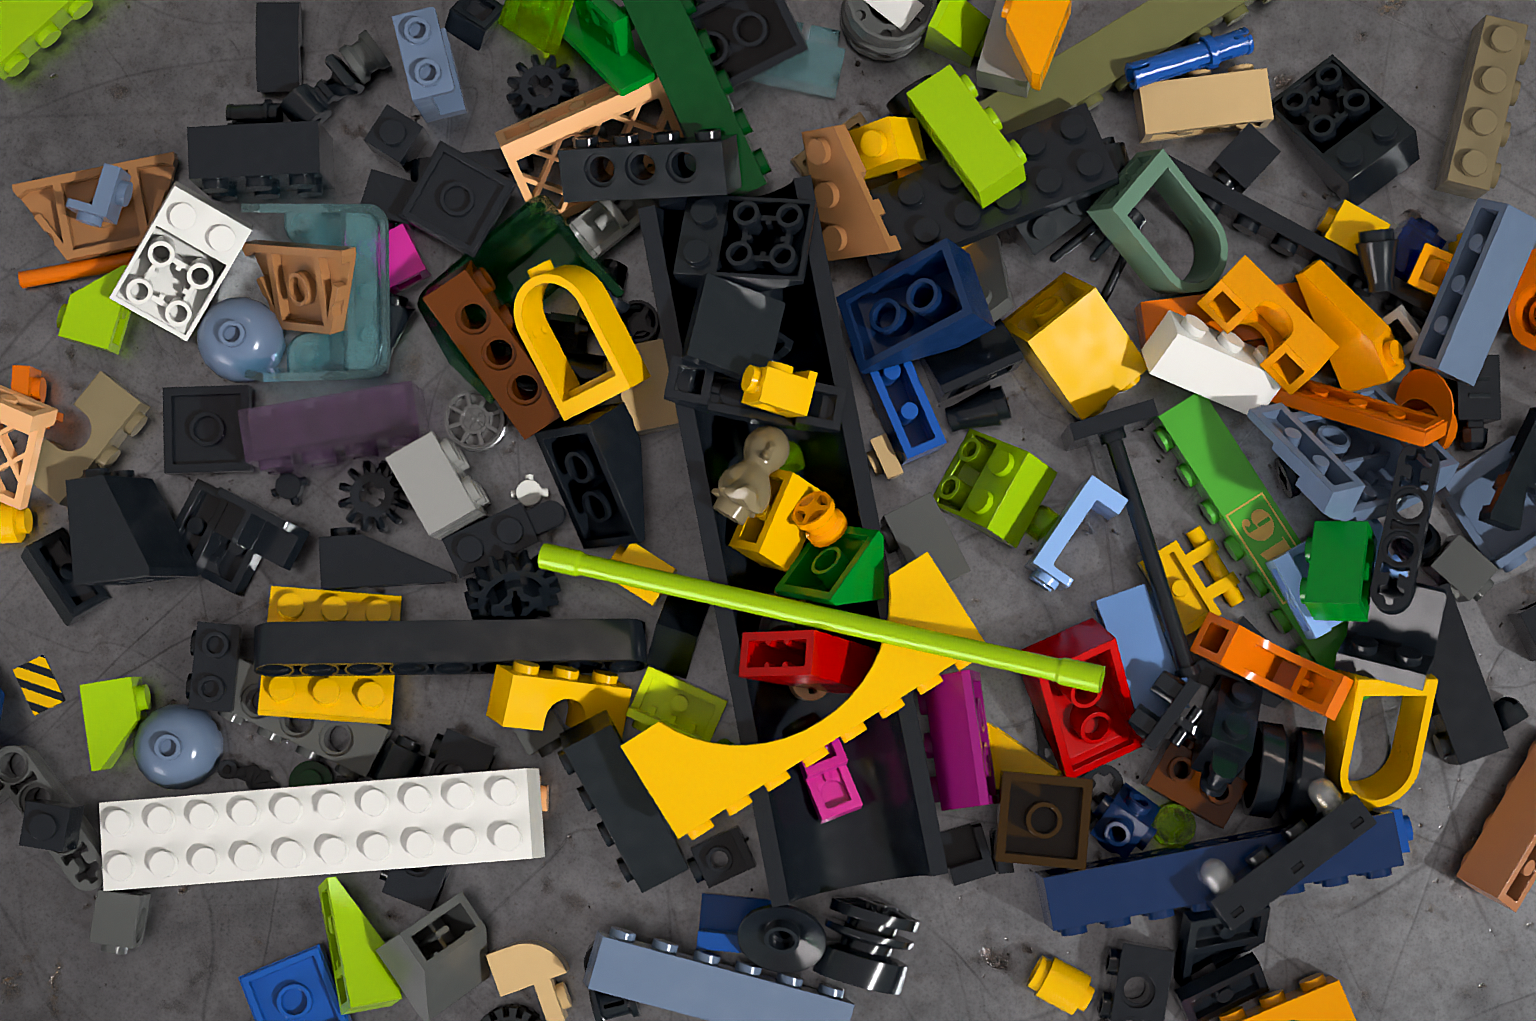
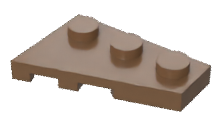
M842 124L801 132L828 261L901 250L896 235L889 236L881 216L885 214L879 198L873 200L864 181L867 171L846 125Z

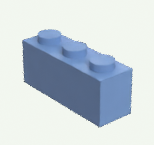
M1141 584L1093 601L1091 605L1097 622L1117 640L1134 710L1141 703L1160 717L1169 703L1152 692L1150 688L1164 670L1172 674L1177 670L1172 659L1173 653L1166 631L1162 632L1157 618L1160 612L1153 590L1148 591L1146 585Z

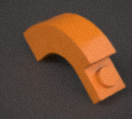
M1208 612L1190 648L1192 653L1291 703L1311 712H1316L1335 721L1354 683V680L1343 674L1294 654L1245 627L1211 612Z

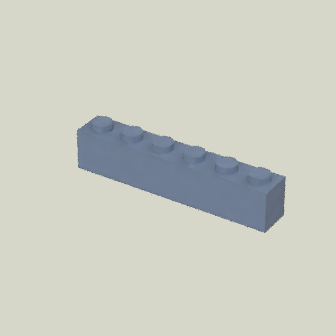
M611 927L609 933L597 930L583 983L588 989L707 1021H850L855 1006L849 999L843 997L845 990L825 983H819L818 990L802 986L803 978L788 973H778L777 978L761 974V967L744 961H737L735 967L719 963V955L695 949L694 955L691 956L677 952L679 945L663 939L653 938L652 944L643 943L635 940L636 933L618 927Z

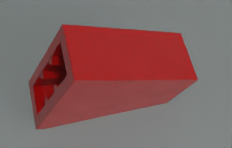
M817 630L742 633L739 677L831 693H853L871 668L877 649Z

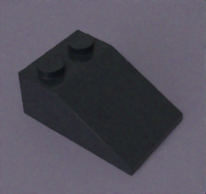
M625 402L592 407L566 421L561 416L534 434L583 549L634 544L645 540L641 440Z

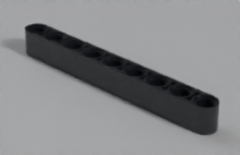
M628 618L266 622L254 628V672L268 677L495 674L497 664L513 666L514 660L530 661L539 664V669L553 671L554 665H565L578 669L579 673H593V670L635 672L647 667L645 622Z

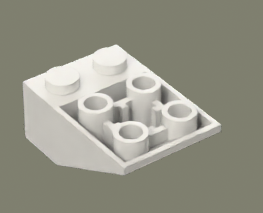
M175 181L109 298L183 340L188 341L252 231V224Z

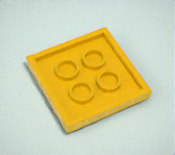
M271 586L267 622L400 621L402 596ZM261 675L258 715L391 725L395 675L268 677Z

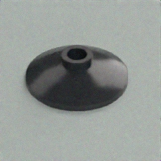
M769 904L755 908L742 919L738 929V944L743 954L757 966L773 972L795 973L806 970L822 958L826 947V934L819 921L805 910L791 905L772 908V905Z

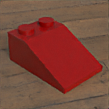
M1093 617L1021 649L1050 657L1070 658L1105 666V676L1100 693L1059 685L1055 681L1022 674L1027 693L1063 776L1078 777L1143 747L1140 744L1142 738L1126 723L1134 712V706L1117 640Z

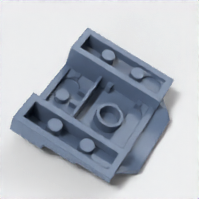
M1378 385L1353 391L1357 394L1398 405ZM1282 402L1249 409L1247 417L1274 443L1272 446L1273 451L1299 476L1295 485L1323 514L1340 521H1366L1386 516L1399 455L1411 443L1290 408ZM1434 441L1429 445L1436 450L1440 460V473L1436 492H1438L1450 483L1460 463L1437 441ZM1418 454L1416 460H1408L1407 464L1412 466L1414 472L1412 484L1403 480L1401 486L1414 485L1426 491L1428 485H1420V474L1423 468H1430L1432 464L1426 461L1425 454ZM1414 495L1405 496L1399 501L1397 512L1413 506L1422 500Z

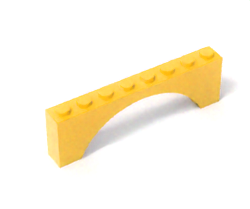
M928 552L887 577L889 592L888 621L985 642ZM881 643L871 668L850 697L818 723L791 736L765 743L729 745L691 737L659 721L620 747L677 838L679 839L688 834L690 839L694 840L714 827L711 818L725 809L729 816L737 813L753 802L748 794L763 785L768 792L791 778L787 770L802 761L806 768L829 754L825 746L833 740L841 737L844 743L850 741L867 730L863 723L866 719L877 712L882 719L888 717L905 706L901 697L917 688L920 695L944 681L939 674L953 664L960 671L970 665L971 662Z

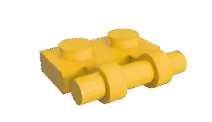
M1200 525L1186 533L1194 547L1190 552L1185 554L1177 540L1158 550L1185 636L1202 626L1208 612L1218 616L1222 614L1213 600L1217 596L1223 594L1230 607H1234L1245 600L1237 586L1240 583L1234 571L1229 573L1216 552L1220 548L1213 538L1208 539ZM1141 560L1137 564L1149 581L1144 562ZM1201 560L1215 581L1207 587L1204 586L1193 568V565Z

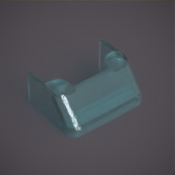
M241 203V212L284 213L285 232L294 243L356 247L357 253L344 331L331 335L320 333L300 334L288 346L287 368L245 369V378L261 382L373 379L381 376L387 370L391 358L389 223L383 210L372 204Z

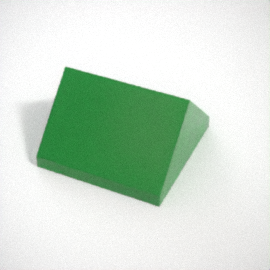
M847 526L843 536L827 547H814L808 541L774 589L775 592L780 596L834 606L884 599V536L879 530Z

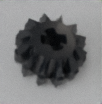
M533 54L531 56L533 67L528 69L521 62L516 64V69L522 77L509 76L507 78L508 86L515 90L508 93L506 98L509 104H518L514 110V114L518 119L528 114L531 117L576 97L570 92L579 87L576 78H567L571 72V68L567 63L556 68V57L549 55L545 64L541 65L538 55ZM538 85L543 88L549 87L551 94L546 98L542 94L536 95L534 88Z
M365 460L362 466L364 475H361L354 468H350L347 473L355 481L351 486L347 483L339 484V489L350 493V497L338 501V505L340 508L345 509L354 507L348 513L346 520L353 524L362 517L360 524L362 531L369 532L375 520L378 531L384 533L388 529L386 518L389 517L392 522L400 525L403 520L395 510L397 507L410 510L412 505L405 500H400V496L406 494L401 485L396 486L399 482L394 473L392 472L388 475L390 466L387 461L382 460L375 473L372 462ZM373 486L385 492L384 500L379 498L378 500L381 504L377 507L366 501V494H372L369 489Z

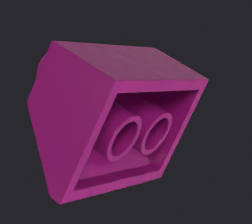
M969 669L940 675L944 681L929 691L920 695L917 690L921 715H928L930 732L924 733V747L927 759L934 758L936 776L930 777L934 802H940L941 811L997 804L998 794L980 672Z

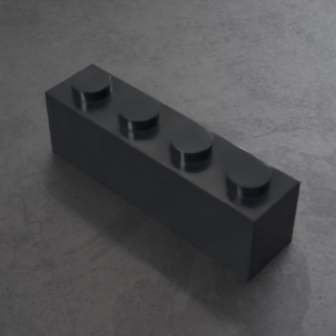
M1449 583L1434 585V587L1446 589L1448 595L1434 665L1431 671L1439 679L1431 713L1437 734L1433 735V741L1439 756L1442 759L1446 758L1448 764L1462 765L1508 749L1509 747Z
M607 710L559 733L563 747L562 750L557 752L559 759L567 774L571 775L576 772L583 784L577 788L586 809L591 811L596 808L602 821L597 823V827L606 845L610 847L615 844L619 850L621 857L616 859L627 883L635 880L640 891L644 893L688 870L683 851L662 812L620 747L624 742Z

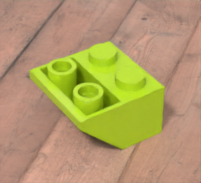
M969 429L933 497L939 509L989 537L1017 548L1054 481L1057 472L1026 450Z

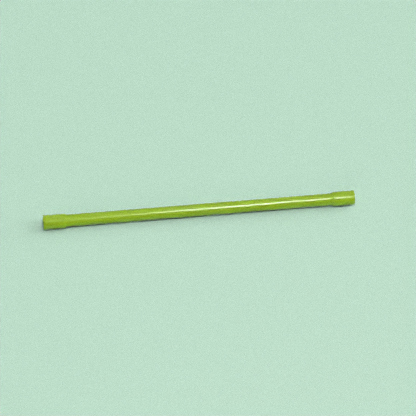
M549 543L542 545L538 555V567L544 570L571 576H586L1055 681L1059 685L1100 693L1104 681L1105 666L1070 658L1050 657L585 554L581 550Z

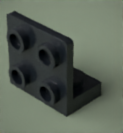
M1396 577L1391 578L1388 589H1380L1379 594L1385 597L1386 604H1393L1395 598H1403L1404 593L1399 591L1397 587L1398 578ZM1416 582L1410 606L1404 612L1397 615H1388L1381 612L1374 605L1370 597L1368 622L1349 621L1346 637L1336 655L1334 669L1423 691L1434 665L1448 595L1447 590Z

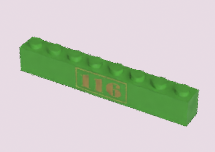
M1196 393L1153 421L1156 429L1152 432L1156 441L1165 452L1171 450L1180 463L1176 467L1178 475L1189 489L1195 487L1203 501L1199 503L1203 514L1212 525L1216 523L1220 525L1227 536L1223 539L1227 551L1235 561L1241 559L1251 573L1246 576V579L1252 590L1259 598L1263 596L1267 598L1274 611L1270 612L1274 624L1282 634L1285 635L1289 632L1298 646L1293 649L1294 654L1337 672V669H1334L1336 655L1346 637L1349 621L1341 622L1332 627L1331 631L1316 639H1307L1265 564V562L1297 546L1301 541L1210 400ZM1363 696V701L1371 696Z

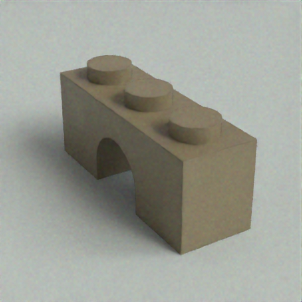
M103 371L96 375L73 404L90 421L91 434L87 443L74 451H68L58 442L45 439L41 446L33 484L59 505L67 506L65 480L83 478V470L110 468L121 453L118 447L128 435L130 437L135 436L148 419L145 414L151 407L114 377Z

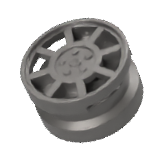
M481 389L464 390L449 401L444 412V426L447 434L463 449L484 452L494 448L502 437L505 436L508 426L507 415L492 394Z

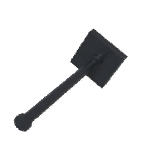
M1153 398L1071 423L1064 430L1061 438L1066 452L1100 442L1101 446H1107L1122 496L1128 499L1125 506L1178 669L1174 671V674L1182 679L1202 671L1199 664H1194L1123 440L1127 439L1126 433L1148 427L1159 416Z

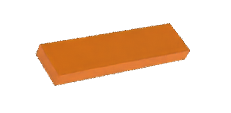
M1308 380L1292 395L1281 387L1271 400L1274 403L1282 402L1290 408L1421 447H1425L1446 436L1448 421L1443 418L1313 380Z

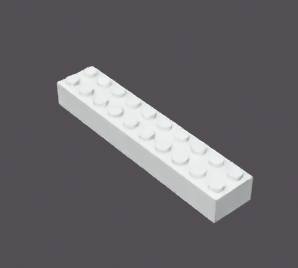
M539 768L99 803L103 891L545 857Z

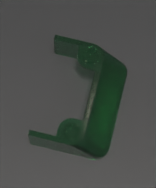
M539 195L527 201L489 233L475 260L464 254L422 291L417 302L420 313L449 364L490 404L495 401V398L422 299L431 286L471 260L477 269L483 267L489 273L496 286V289L493 291L503 305L509 303L512 306L518 291L530 279L527 271L550 259L554 267L577 265L589 270L599 280H602L617 298L624 293L601 258L563 212L546 195ZM549 283L545 290L543 301L561 286ZM469 304L465 306L466 313L471 319L482 321L487 318L486 311L480 305ZM499 340L492 341V350L496 354L504 356L505 346L499 345Z

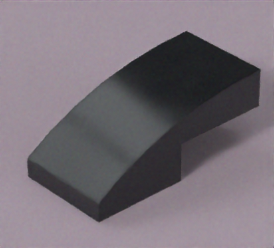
M257 2L256 4L257 92H291L296 87L302 85L300 46L303 45L301 2Z

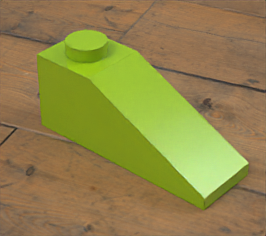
M336 876L326 878L318 886L341 1015L394 1005L402 999L401 993L403 991L376 952V949L385 944V942Z

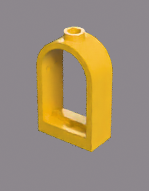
M550 259L527 271L530 279L523 284L517 293L514 302V321L517 331L564 421L651 377L610 295L597 276L577 265L554 267ZM549 283L564 287L576 298L612 370L580 385L545 317L543 297Z
M1337 670L1338 673L1354 680V683L1335 721L1327 718L1324 733L1326 747L1324 773L1343 794L1345 792L1356 794L1369 812L1373 811L1374 808L1383 807L1398 800L1411 788L1417 778L1439 680L1432 673L1423 691ZM1363 696H1402L1394 740L1388 760L1372 776L1362 780L1350 781L1348 779V771Z

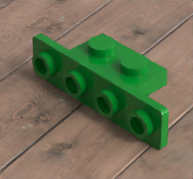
M539 0L536 2L537 11L620 96H625L657 79L655 69L635 50L631 32L635 29V26L625 6L619 7L613 0Z

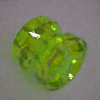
M1173 803L1159 805L1161 809L1151 824L1157 829L1153 839L1167 847L1178 848L1185 846L1195 835V817L1190 810L1181 805Z

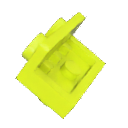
M649 665L626 716L634 719L631 726L642 732L661 721L679 732L710 742L728 700Z

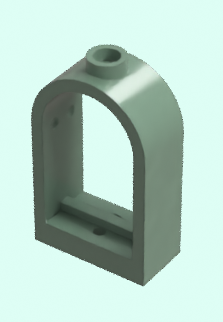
M1163 148L1137 152L1118 174L1119 184L1106 189L1089 208L1087 213L1143 283L1150 289L1161 294L1197 292L1198 295L1206 294L1220 280L1219 278L1226 266L1228 243L1223 226ZM1152 185L1185 225L1193 239L1195 250L1194 262L1184 280L1179 279L1128 216Z

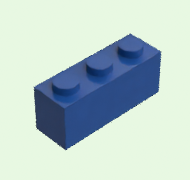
M850 346L851 355L900 465L902 466L941 449L947 441L912 361L863 374L859 370L852 346Z

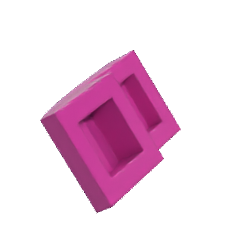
M839 737L825 746L829 754L807 768L802 761L798 763L821 824L861 809L863 806L846 765L848 759Z

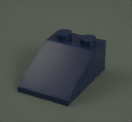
M948 238L935 243L836 297L859 370L863 374L958 348L996 328L970 254Z

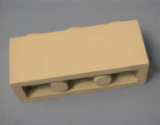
M1253 64L1235 65L1228 68V73L1213 75L1211 70H1194L1186 73V78L1166 79L1140 87L1133 93L1140 143L1242 131L1248 123L1252 124L1256 129L1266 128L1274 119L1267 68L1254 69Z

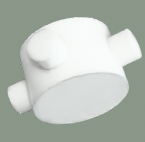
M532 474L525 475V480L518 485L517 489L511 490V498H517L526 506L527 510L535 507L541 502L543 497H548L549 495L548 488H542L537 482L533 481Z

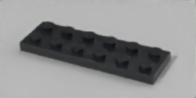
M1081 104L1004 136L1007 142L1014 139L1026 155L1027 162L1024 163L1026 181L983 209L946 159L869 190L873 200L879 198L885 214L881 218L889 236L896 235L901 246V250L865 256L873 276L875 277L945 238H948L959 247H964L1118 185L1119 176L1087 104Z

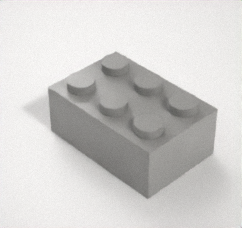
M431 431L385 457L429 536L442 541L443 538L490 517L485 509L491 505L487 494L479 482L477 483L475 479H471L469 475L465 474L464 470L470 468V465L460 447L455 445L453 441L450 442L448 437L442 439Z

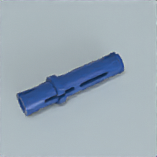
M1246 27L1215 37L1205 35L1199 37V41L1135 62L1126 63L1127 82L1135 80L1129 86L1131 89L1137 90L1140 87L1197 69L1206 68L1207 70L1218 68L1220 62L1252 54L1254 51L1252 35H1247L1249 30Z

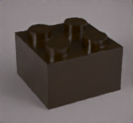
M1001 770L993 859L997 862L1086 870L1093 779Z

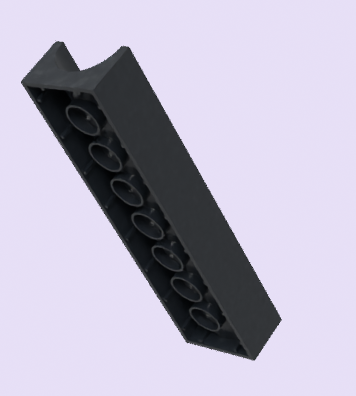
M811 175L793 178V181L785 187L759 196L764 198L816 200ZM652 205L637 209L669 370L672 354L682 355L696 296H685L673 274L685 210H665ZM816 207L804 284L783 288V302L786 304L779 332L793 340L794 343L791 351L777 362L792 366L794 368L793 372L808 370L817 372L816 382L848 389L839 433L779 428L788 437L790 444L789 456L785 464L779 469L794 472L819 490L828 493L834 500L835 508L842 511L846 516L847 526L879 530L881 532L818 209ZM675 403L709 581L765 594L774 593L776 585L786 572L763 567L729 546L738 524L713 508L717 498L711 493L712 489L718 488V481L723 472L744 459V443L750 432L765 425L726 418ZM806 539L803 548L808 543V539ZM885 548L884 599L848 604V612L887 620L889 603L887 577L890 574ZM714 605L741 745L770 742L801 732L831 714L852 694L827 692L825 696L818 700L802 701L791 693L788 685L739 677L742 633L757 632L762 616ZM845 635L844 637L846 640L877 649L876 655L881 645V642ZM808 689L809 694L814 693L813 689ZM913 690L901 697L905 706L884 719L877 712L863 721L867 730L846 743L839 737L848 759L846 765L863 803L861 809L821 824L798 763L787 770L791 778L769 792L763 785L750 793L772 908L788 905L805 897L856 885L913 876L932 877L948 873Z

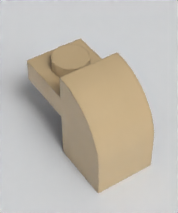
M527 939L494 949L486 955L500 997L534 985L546 1021L566 1020L568 1017L566 1009L572 1007L571 998L565 983L557 984L555 977L567 973L570 967L565 957L555 947L543 941Z

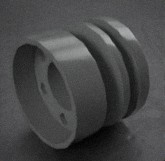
M843 0L840 11V25L846 40L858 53L873 60L891 61L908 55L920 44L936 11L937 0H918L924 7L904 32L888 19L881 18L878 15L879 12L864 0Z

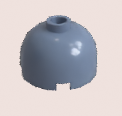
M247 297L226 298L214 304L202 317L197 330L198 350L206 366L219 377L235 383H247L270 375L281 362L286 347L283 329L275 313L262 302Z
M169 704L154 710L140 723L134 736L133 755L138 769L150 782L165 789L185 790L201 784L216 772L217 766L223 757V736L207 711L188 709L189 704Z

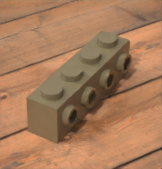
M1485 15L1473 27L1434 190L1477 200L1487 193L1490 188L1494 189L1497 185L1501 173V163L1496 162L1499 147L1506 145L1511 130V122L1506 121L1509 106L1515 105L1521 88V82L1516 80L1519 65H1524L1530 50L1531 42L1525 39L1528 29L1527 24Z

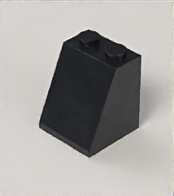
M94 468L83 470V478L65 480L74 585L126 586L198 577L197 566L153 479L135 477L134 470L110 472L109 468Z

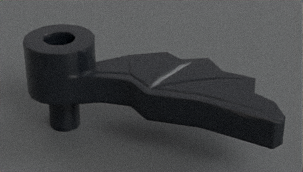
M223 760L217 766V772L220 777L243 780L248 789L251 790L275 789L278 786V782L270 778L269 771L260 770L257 765L244 766L237 769L236 764L232 760Z

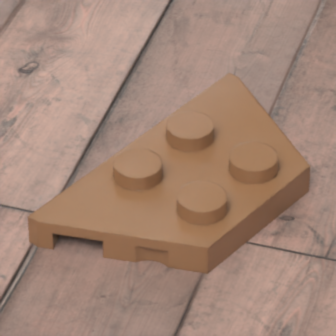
M175 152L110 164L121 167L130 174V182L133 183L131 200L127 207L122 206L117 225L103 221L101 228L81 223L75 220L77 214L65 206L67 198L92 204L103 166L12 184V189L69 262L135 250L171 190L178 165V156Z
M252 240L244 243L242 250L245 257L255 255L264 276L259 277L256 281L263 296L269 303L270 310L275 313L283 330L329 335L344 331L357 254L356 247Z

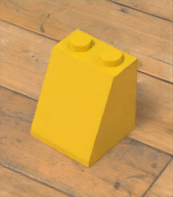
M1065 272L1002 321L1020 348L1025 360L1066 411L1080 420L1094 417L1106 408L1107 401L1120 391L1128 390L1136 385L1141 378L1140 375L1148 370L1143 356L1096 287Z

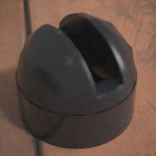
M1503 697L1493 704L1503 732L1529 717L1524 706L1515 698Z

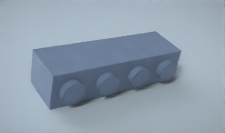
M1482 198L1477 199L1410 356V362L1435 371L1444 378L1471 386L1475 385L1532 249L1535 246L1536 218L1510 204Z

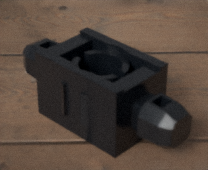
M1487 355L1474 386L1444 378L1452 392L1457 423L1462 424V429L1458 430L1460 445L1463 450H1483L1487 444L1488 428H1484V424L1501 420L1499 355Z

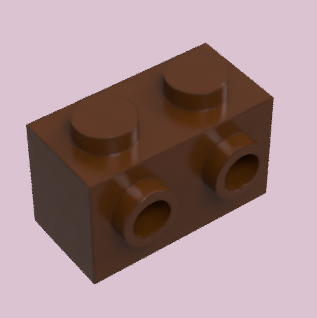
M1186 738L1181 747L1178 748L1169 739H1165L1141 784L1212 825L1224 829L1249 783L1239 778L1238 774L1231 785L1227 784V789L1222 796L1212 797L1207 795L1200 787L1201 772L1190 768L1195 743Z

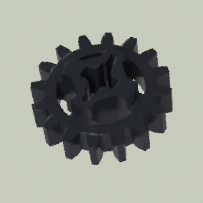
M509 550L504 551L503 559L499 561L493 556H489L487 558L489 566L486 568L475 566L473 569L476 578L466 579L468 591L464 592V596L472 619L522 620L536 619L539 615L548 618L551 615L548 606L558 605L559 603L557 593L561 591L557 575L553 571L540 569L538 567L539 554L530 559L527 550H522L518 557H512Z

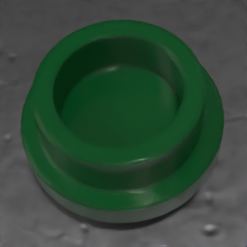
M305 761L298 764L292 770L289 777V787L333 784L330 770L323 763L316 761Z

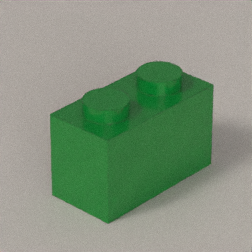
M1368 521L1314 522L1313 537H1307L1305 543L1306 562L1309 563L1308 576L1303 577L1300 582L1301 603L1306 605L1314 620L1368 622L1371 597L1370 587L1377 547V539Z

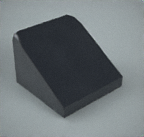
M458 0L449 9L445 28L447 32L479 51L506 13L507 7L496 0Z

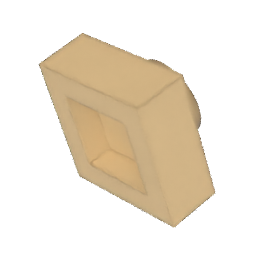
M884 433L871 439L870 444L873 450L866 452V455L875 475L878 476L884 473L887 481L902 475L904 472L887 434Z

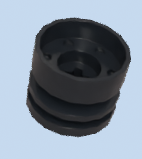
M832 896L829 908L847 915L846 921L826 918L825 926L842 934L840 942L826 941L824 954L813 965V971L856 987L880 993L901 995L908 966L902 961L891 957L892 949L913 950V941L896 934L897 930L918 932L920 921L906 915L895 906L872 899Z

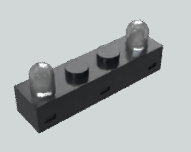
M1316 779L1310 784L1308 794L1320 812L1306 822L1303 818L1292 822L1281 831L1280 834L1283 836V839L1270 849L1265 844L1253 851L1245 858V862L1248 865L1233 876L1225 863L1219 859L1212 858L1203 863L1200 870L1201 877L1212 891L1203 899L1225 928L1234 931L1377 824L1356 794L1345 792L1341 795L1334 784L1328 779Z

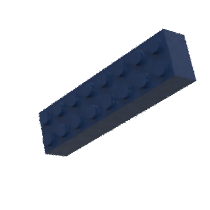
M1374 808L1373 811H1370V814L1376 820V825L1282 895L1306 891L1304 884L1312 882L1313 884H1322V887L1344 885L1349 883V875L1365 876L1366 879L1393 875L1392 867L1404 865L1394 812ZM1290 824L1132 853L1127 859H1124L1122 856L1089 861L1086 862V870L1057 867L1036 871L1035 876L1044 923L1053 931L1061 932V936H1073L1088 932V924L1100 923L1104 924L1105 928H1115L1131 924L1130 917L1136 915L1148 916L1149 920H1158L1175 916L1174 908L1184 906L1185 908H1191L1192 912L1211 910L1203 898L1248 865L1245 862V858L1253 851L1265 844L1270 849L1283 839V836L1280 834L1281 831Z

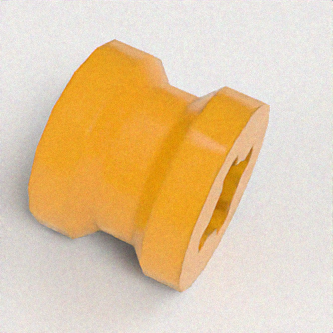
M823 491L812 492L803 497L797 503L792 513L793 521L801 530H805L806 538L814 547L822 548L835 543L843 536L847 529L848 521L842 511L835 508L834 500L828 493Z

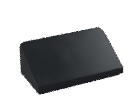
M63 527L27 545L21 554L23 562L66 626L75 623L109 600L110 597L103 586L74 585L70 537Z

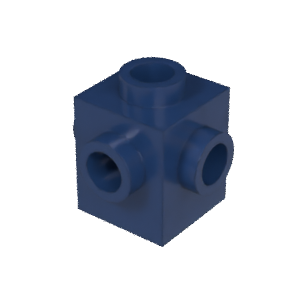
M1125 782L1114 798L1106 794L1092 813L1098 821L1090 834L1097 838L1099 844L1105 850L1117 853L1124 859H1127L1135 847L1143 851L1157 832V829L1151 824L1161 807Z

